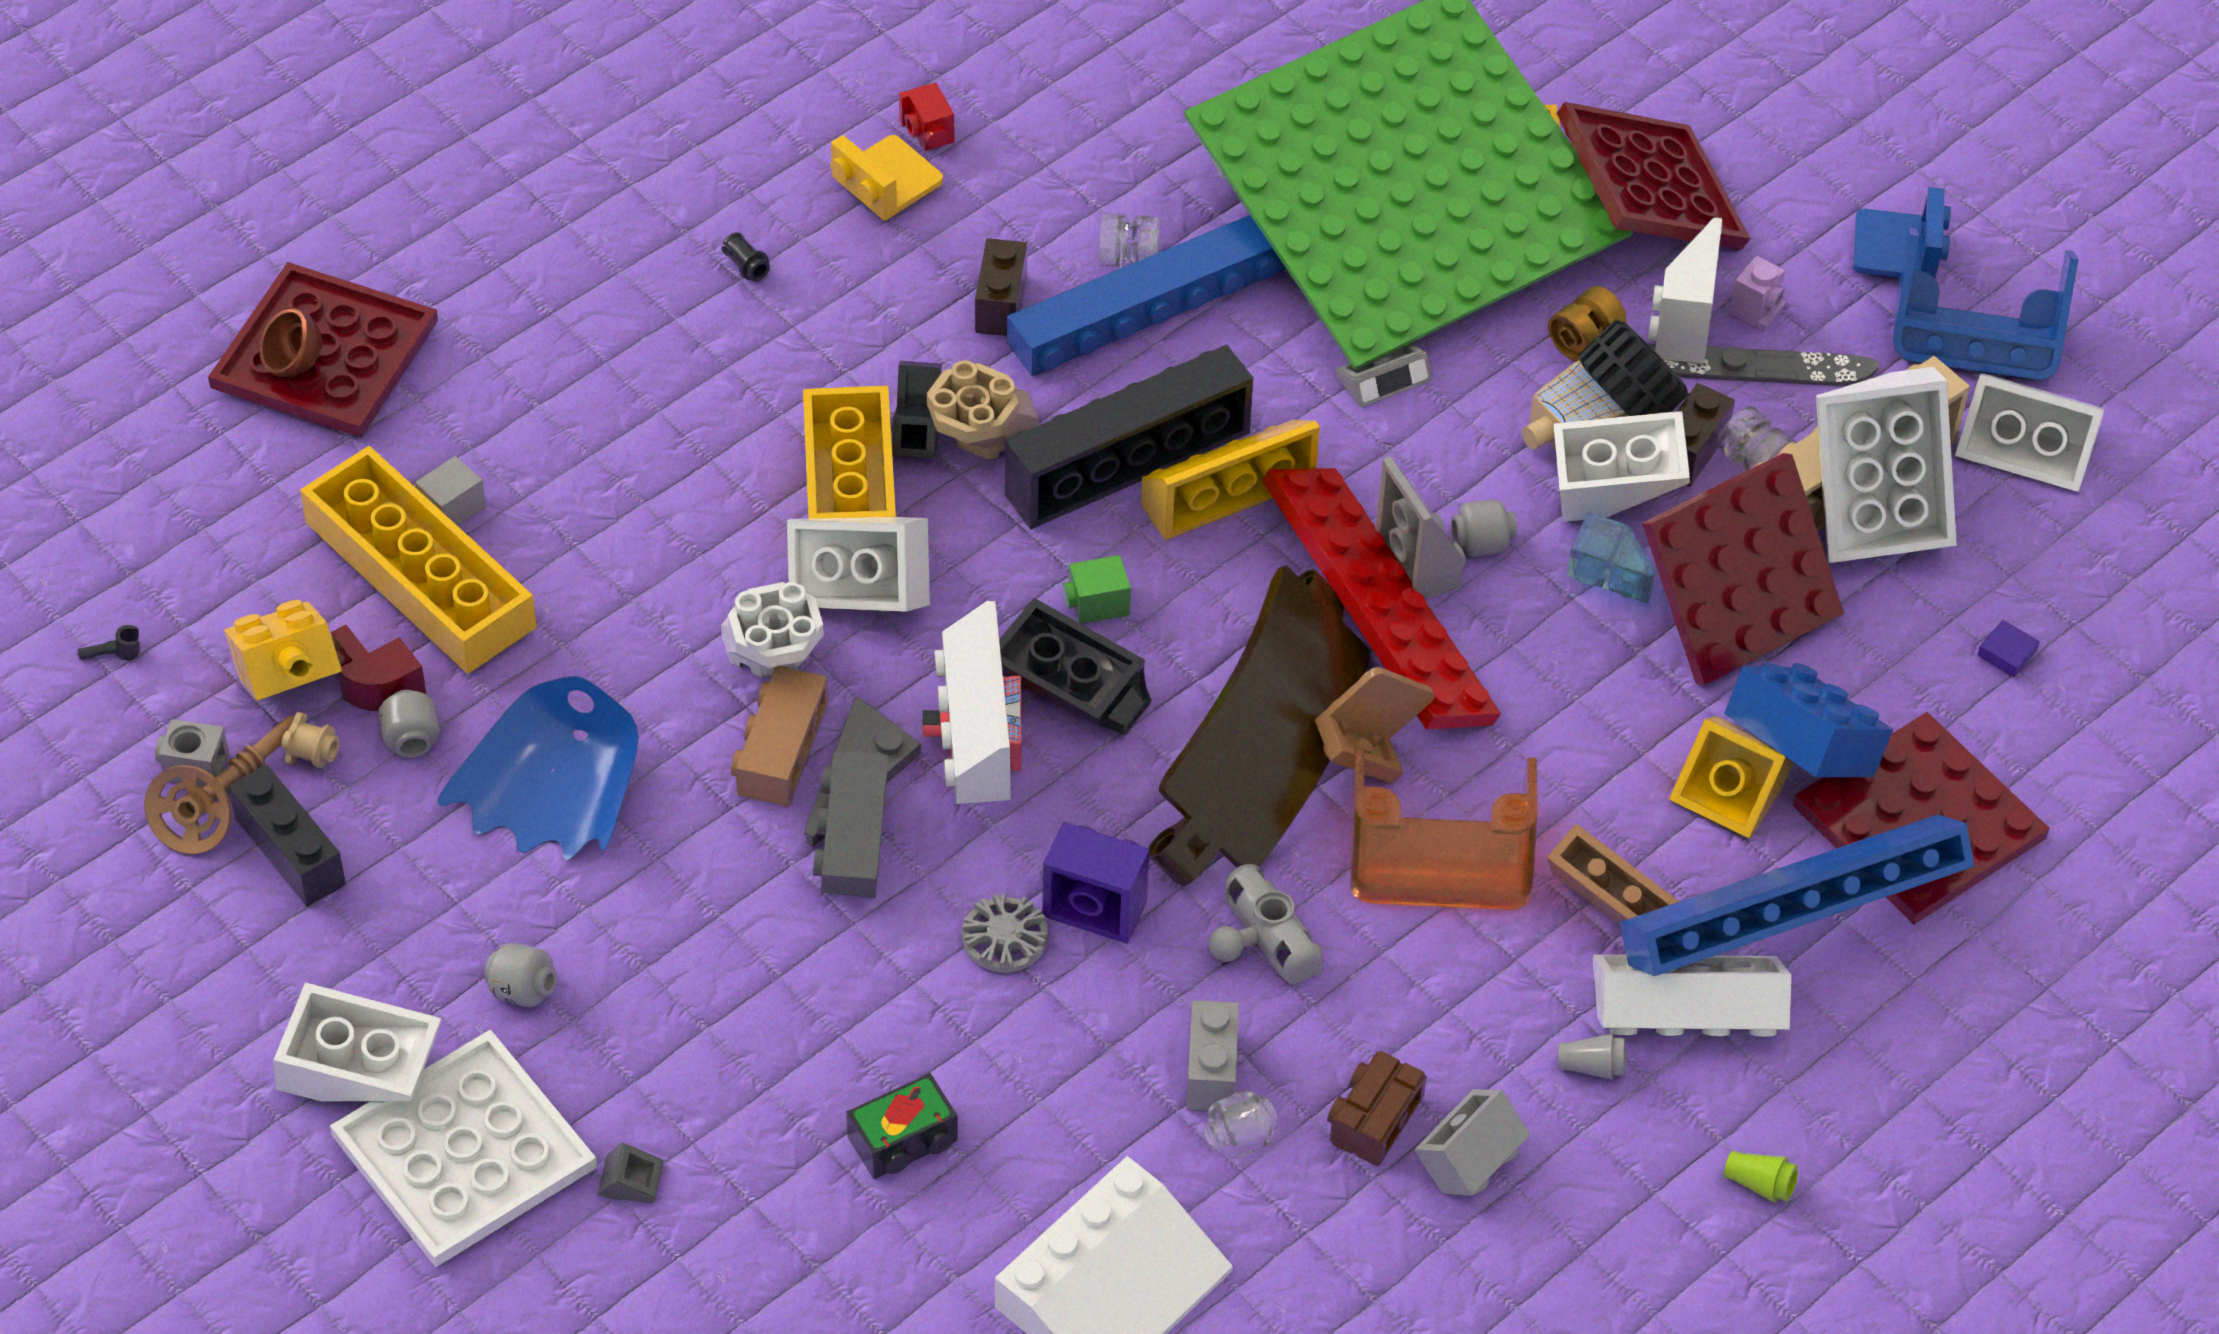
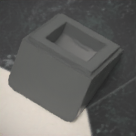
M621 1142L606 1156L598 1195L612 1199L653 1203L656 1198L664 1160Z

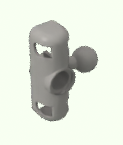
M1245 864L1234 869L1226 879L1225 901L1245 929L1236 930L1231 926H1221L1214 930L1208 939L1210 954L1221 962H1231L1239 958L1245 947L1257 944L1281 977L1290 984L1300 983L1319 974L1323 969L1322 949L1317 943H1312L1310 932L1294 912L1295 904L1292 898L1286 893L1278 891L1272 882L1265 880L1263 870L1254 864ZM1243 888L1244 891L1240 894L1235 904L1230 894ZM1289 949L1291 954L1286 959L1284 967H1282L1277 957V951Z

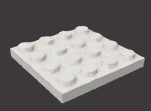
M491 1029L423 1069L411 1101H370L330 1125L332 1137L435 1267L443 1264L597 1168L595 1155Z

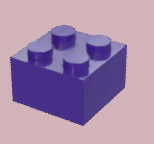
M1063 821L1043 862L1042 914H1044L1045 918L1128 944L1147 903L1150 849L1142 847L1131 840H1120L1098 833L1090 827L1076 826Z

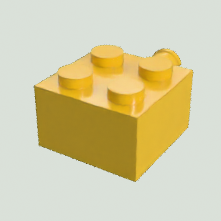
M301 600L288 601L277 606V612L262 617L258 614L247 615L234 621L233 627L224 629L238 677L256 700L342 671L328 624L308 601L303 603Z

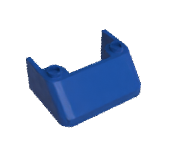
M1908 227L1898 284L1893 329V345L1898 355L1905 360L1921 363L1935 356L1948 367L2035 380L2051 377L2058 370L2061 362L2079 261L2074 251L2065 250L2058 291L2048 289L2032 291L2025 297L2022 303L2020 318L1937 307L1940 294L1939 285L1931 274L1914 270L1919 234L1916 228Z

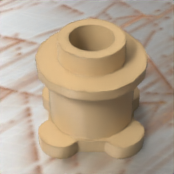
M297 712L293 723L285 731L282 738L281 746L285 750L284 761L286 764L295 765L298 758L312 761L313 767L321 769L327 762H332L335 759L339 750V737L335 736L333 726L326 724L323 727L308 724L306 723L307 714Z

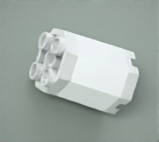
M781 582L741 592L735 599V606L721 625L722 638L729 662L740 667L741 662L751 668V673L761 678L771 676L776 666L797 670L802 661L806 659L824 635L823 622L815 597L805 593L804 587L795 582Z

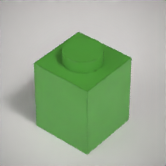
M1120 555L1069 564V582L1063 583V595L1066 607L1074 608L1078 623L1084 624L1130 615L1131 587Z

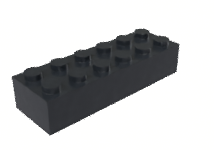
M1226 344L1215 350L1203 352L1198 357L1175 367H1168L1161 373L1143 381L1131 383L1124 389L1106 397L1094 399L1087 405L1071 412L1057 415L1050 421L1034 428L1020 431L1013 437L1005 440V496L1031 530L1142 481V477L1150 475L1155 470L1171 467L1188 460L1194 455L1204 454L1250 434L1254 377Z

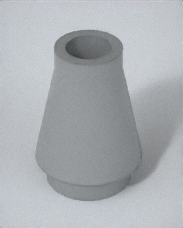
M1612 1033L1573 1042H1559V1070L1573 1071L1614 1080V1076H1625L1626 1040L1625 1038H1614Z

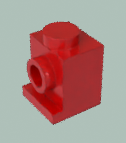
M936 82L899 93V122L902 127L907 126L912 138H918L924 151L955 143L954 113Z

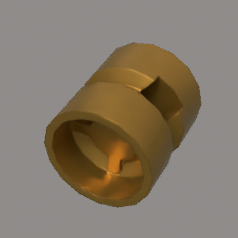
M1592 286L1578 296L1572 304L1566 305L1548 320V332L1553 344L1561 354L1570 360L1580 361L1579 354L1615 319L1627 323V317L1621 302L1612 292L1601 286Z

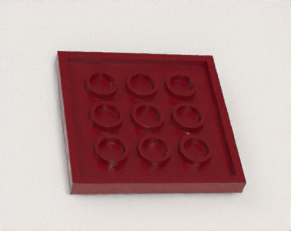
M1564 102L1556 114L1565 130V134L1570 139L1581 165L1585 168L1594 186L1595 193L1600 197L1609 215V220L1616 229L1691 242L1713 218H1722L1719 247L1742 250L1751 239L1690 125Z
M287 262L208 376L210 388L362 437L438 322L437 309ZM290 308L298 309L309 314L318 325L322 338L321 353L308 371L293 377H279L267 371L263 366L260 358V340L267 324L276 314Z
M1782 453L1642 523L1696 684L1706 685L1844 614L1793 454Z
M1928 712L1892 733L1874 777H1822L1795 794L1793 806L1836 849L1937 814L1967 823L1975 867L1886 897L1913 925L2047 839L2050 829Z

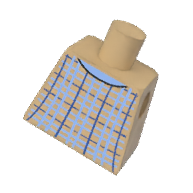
M1578 360L1535 393L1532 398L1530 424L1522 428V437L1526 445L1532 450H1536L1548 442L1556 450L1555 423L1627 417L1629 415L1597 384Z

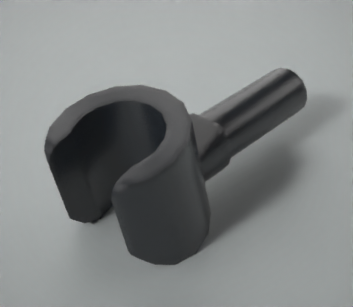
M133 625L122 626L116 631L115 640L79 648V659L116 653L123 660H133L140 652V642L137 641L139 639V629Z

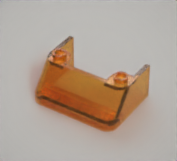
M1355 750L1351 787L1350 888L1352 893L1359 900L1371 904L1514 910L1526 905L1531 898L1534 878L1538 815L1537 758L1527 757L1522 794L1509 793L1500 796L1492 806L1491 822L1400 818V801L1392 791L1381 787H1364V750Z

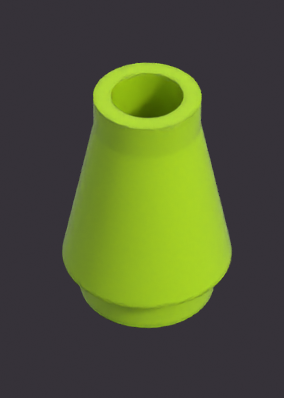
M1731 1151L1724 1169L1725 1178L1736 1181L1773 1203H1776L1778 1199L1786 1202L1790 1200L1799 1174V1166L1789 1163L1788 1157L1746 1154L1737 1151Z

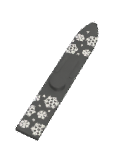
M1648 344L1655 351L1656 344ZM1706 347L1704 364L1663 359L1682 378L1831 386L1852 385L1868 380L1878 371L1879 367L1878 360L1856 355L1741 349L1737 347Z

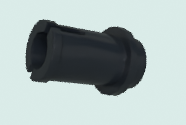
M739 232L732 233L725 238L723 244L726 246H722L721 250L740 268L739 272L743 278L759 281L768 274L770 264L766 253L757 251Z

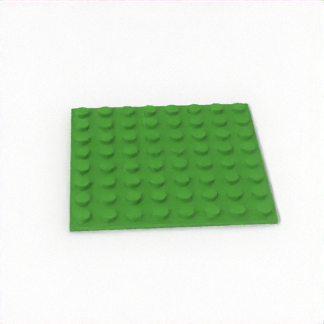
M1423 0L1185 110L1183 114L1354 370L1627 239L1633 234V231L1616 229L1610 222L1609 215L1600 197L1595 193L1594 186L1585 168L1581 165L1574 147L1470 0Z

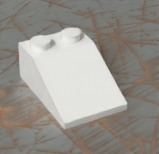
M1713 218L1665 269L1663 286L1655 285L1652 310L1660 311V316L1651 315L1648 340L1656 341L1655 352L1662 359L1700 364L1705 362L1722 218Z
M1682 411L1554 424L1563 522L1607 518L1690 483Z
M863 517L787 520L789 582L802 585L805 593L815 597L818 608L907 612L930 605L928 518Z
M305 983L273 1060L275 1089L317 1101H411L440 1028L441 1018Z

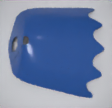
M567 676L537 684L524 692L498 719L447 782L437 803L439 806H448L456 802L469 804L472 808L473 832L475 835L485 834L497 827L509 828L516 837L517 847L521 853L528 852L544 842L557 841L561 844L564 858L570 860L592 839H597L600 842V849L604 851L615 829L633 770L639 739L637 725L632 715L598 686L583 677ZM579 690L588 694L594 703L593 710L584 713L574 709L568 701L569 693ZM574 730L586 732L588 734L587 738L583 741L576 740L573 735Z

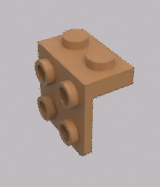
M1376 667L1366 672L1351 688L1332 702L1315 719L1324 742L1323 749L1326 756L1338 766L1343 765L1362 772L1368 777L1373 776L1392 784L1403 774V770L1390 738L1434 700L1435 695L1432 688L1381 667Z

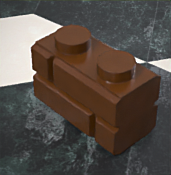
M1381 1050L1375 1053L1369 1064L1361 1062L1352 1075L1349 1085L1352 1088L1346 1099L1341 1096L1337 1097L1329 1111L1327 1122L1331 1123L1330 1141L1332 1144L1351 1154L1353 1152L1356 1153L1357 1157L1375 1166L1380 1165L1424 1097L1427 1078L1424 1071L1407 1063L1402 1064L1399 1059Z

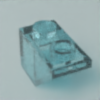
M1588 512L1571 547L1567 576L1585 584H1592L1610 590L1626 598L1649 603L1656 570L1630 526Z

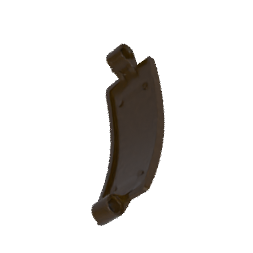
M1287 565L1277 569L1271 579L1255 627L1234 671L1213 706L1167 770L1159 785L1160 794L1184 818L1156 836L1148 847L1150 849L1149 858L1176 884L1186 886L1194 881L1219 851L1236 868L1245 864H1254L1260 867L1287 831L1330 762L1324 752V742L1315 719L1366 673L1370 650L1342 621L1344 605L1330 584L1315 569L1308 570L1299 577Z

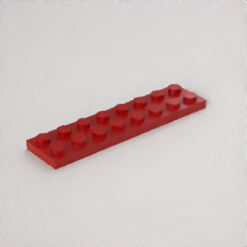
M1336 468L1269 469L1262 483L1385 669L1432 688L1435 695L1434 700L1416 715L1424 728L1429 730L1493 726L1501 712L1490 698L1488 691L1482 686L1469 667L1467 660L1461 655L1447 634L1446 629L1440 624L1426 603L1425 598L1420 592L1413 589L1412 581L1405 572L1404 567L1390 550L1384 537L1376 531V527L1365 513L1363 506L1357 501Z

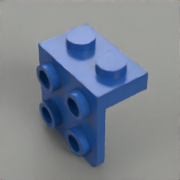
M1928 187L1922 215L1872 209L1858 210L1855 218L1854 271L1861 274L1900 278L1908 227L1916 228L1919 234L1914 270L1927 272L1936 278L1939 261H1947L1950 247V236L1943 235V230L1948 231L1951 217V206H1944L1945 189Z

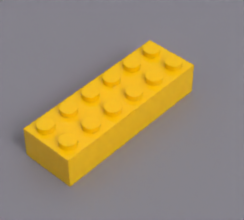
M371 446L362 449L300 489L306 524L467 674L537 628L533 594Z

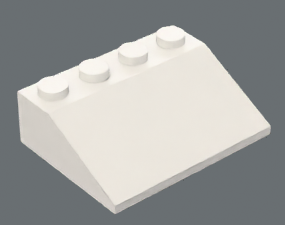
M1935 367L1891 372L1816 395L1827 561L1834 563L1957 546L1947 380Z
M1126 1156L995 1277V1308L1026 1334H1167L1233 1271V1266L1167 1188Z

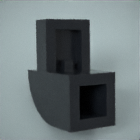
M899 362L897 407L893 416L892 456L935 458L939 432L936 430L927 405V392L941 375L942 363Z

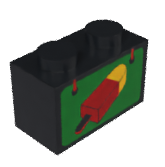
M931 1073L846 1111L847 1137L873 1179L887 1173H898L904 1170L911 1162L928 1154H939L948 1149L952 1143L958 1141V1115Z

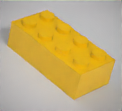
M888 385L803 389L808 519L896 517Z

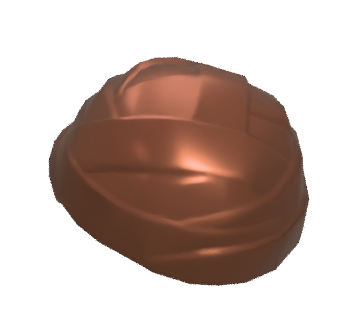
M290 308L276 314L267 324L260 340V358L265 369L279 377H293L308 371L321 353L322 338L318 325L309 314L298 309Z

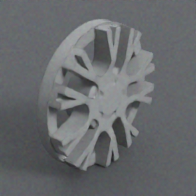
M1001 893V896L994 894L993 899L986 901L983 898L980 903L976 902L974 908L964 918L962 927L963 947L971 960L987 970L1000 973L1023 970L1034 964L1046 949L1048 927L1045 916L1040 908L1036 909L1031 900L1027 901L1025 897H1022V900L1005 897V893ZM997 908L999 915L994 916L992 909ZM1004 908H1014L1017 910L1013 913H1007ZM1025 914H1028V916L1025 917L1022 921L1019 920V919H1021ZM983 915V916H984L985 918H987L989 921H988V922H980V921H977L976 919H977L979 916ZM1038 925L1040 932L1027 931L1025 929ZM1027 942L1036 944L1037 947H1034L1033 945H1031V944H1029V943H1027ZM988 943L989 947L982 954L978 953L974 948L979 944ZM1019 949L1026 956L1020 960L1012 961L1010 953ZM996 952L1002 953L1000 962L993 961Z

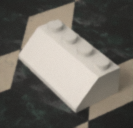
M986 601L942 631L943 650H934L936 677L945 676L946 686H938L939 712L948 713L949 722L941 723L943 750L952 749V759H944L946 787L955 786L956 804L1011 800L1010 745L995 601Z
M1593 954L1597 1018L1603 1028H1609L1611 1034L1634 1035L1637 1034V1028H1656L1657 1034L1667 1036L1684 1034V1029H1702V1033L1705 1035L1726 1036L1730 1035V1029H1748L1750 1035L1766 1037L1775 1036L1777 1029L1790 1030L1791 973L1777 956H1713L1657 976H1652L1628 966L1626 955Z

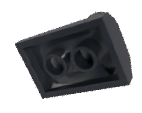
M1035 598L1030 601L999 639L1003 677L1021 676V689L1026 688L1098 726L1126 735L1152 701L1145 682V659Z

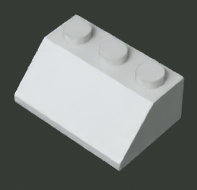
M1982 373L1976 385L1955 456L2079 492L2105 409Z

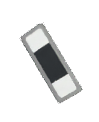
M1411 344L1357 370H1354L1350 363L1335 370L1337 378L1360 407L1368 406L1427 383L1432 378L1427 352Z

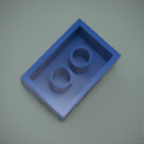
M1764 663L1763 666L1742 667L1724 712L1726 716L1815 777H1874L1894 730L1879 720L1880 715L1878 712L1867 706L1855 704L1848 699V692L1838 686L1825 684L1817 678L1818 673L1814 669L1803 664L1794 663L1792 667H1781L1773 663Z

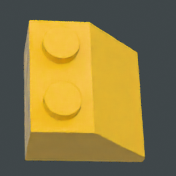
M1719 716L1705 718L1669 800L1747 838H1751L1778 797L1793 765V761L1750 731Z

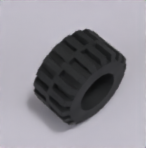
M1615 319L1579 354L1584 369L1629 416L1672 412L1689 396L1687 387L1679 376L1623 321Z

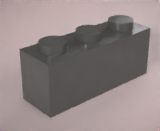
M834 750L832 767H823L821 793L830 795L828 808L819 807L817 834L825 835L824 849L815 848L813 876H821V893L876 898L888 755Z

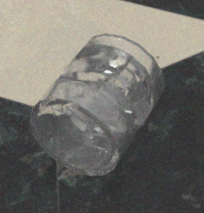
M1102 213L1099 266L1122 268L1126 262H1131L1132 264L1158 253L1160 216L1137 215L1133 221H1129L1125 214ZM1128 239H1133L1139 242L1128 244Z
M1750 406L1736 413L1721 431L1717 446L1734 463H1743L1742 467L1744 471H1747L1756 464L1766 462L1777 456L1789 443L1797 442L1780 428L1770 429L1772 421L1757 408Z

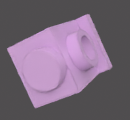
M1756 256L1735 280L1729 314L1765 332L1786 307L1787 302L1783 300L1785 289L1782 288L1785 270Z

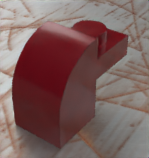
M347 625L331 632L342 669L341 672H338L342 696L353 706L368 711H379L382 703L398 691L412 690L426 694L422 665L400 637L368 653Z

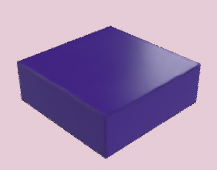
M2002 620L1979 646L1977 656L2015 677L2037 652L2040 641Z

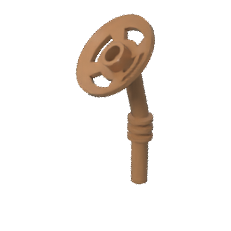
M291 715L287 716L255 745H246L243 749L244 752L239 751L236 754V758H231L228 762L230 766L216 777L199 767L190 765L173 766L159 773L150 783L144 801L146 819L154 835L167 847L185 854L203 853L218 845L226 836L231 823V805L226 793L228 785L265 765L264 760L281 746L283 735L290 728L294 717ZM180 776L182 782L173 786L166 797L161 796L165 785L171 779ZM201 779L207 785L203 788L198 786V780ZM186 788L188 793L176 800L177 793L181 789ZM171 811L176 822L186 828L183 837L177 835L168 827L162 817V813ZM209 813L208 820L204 824L199 825L198 819ZM217 818L220 819L215 832L211 836L201 839L200 833L209 829Z

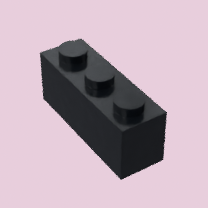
M267 764L228 785L234 818L306 907L346 885L340 852Z

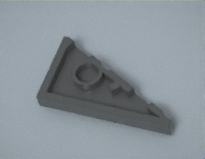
M858 697L853 701L835 750L888 755L887 784L921 754V743ZM833 756L829 764L830 767L833 765ZM822 785L804 830L806 843L811 847H814L825 838V835L817 834L819 807L828 808L830 794L821 793Z

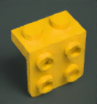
M844 135L831 142L830 167L832 177L884 221L943 184V174L896 135L887 136L865 151L858 148Z

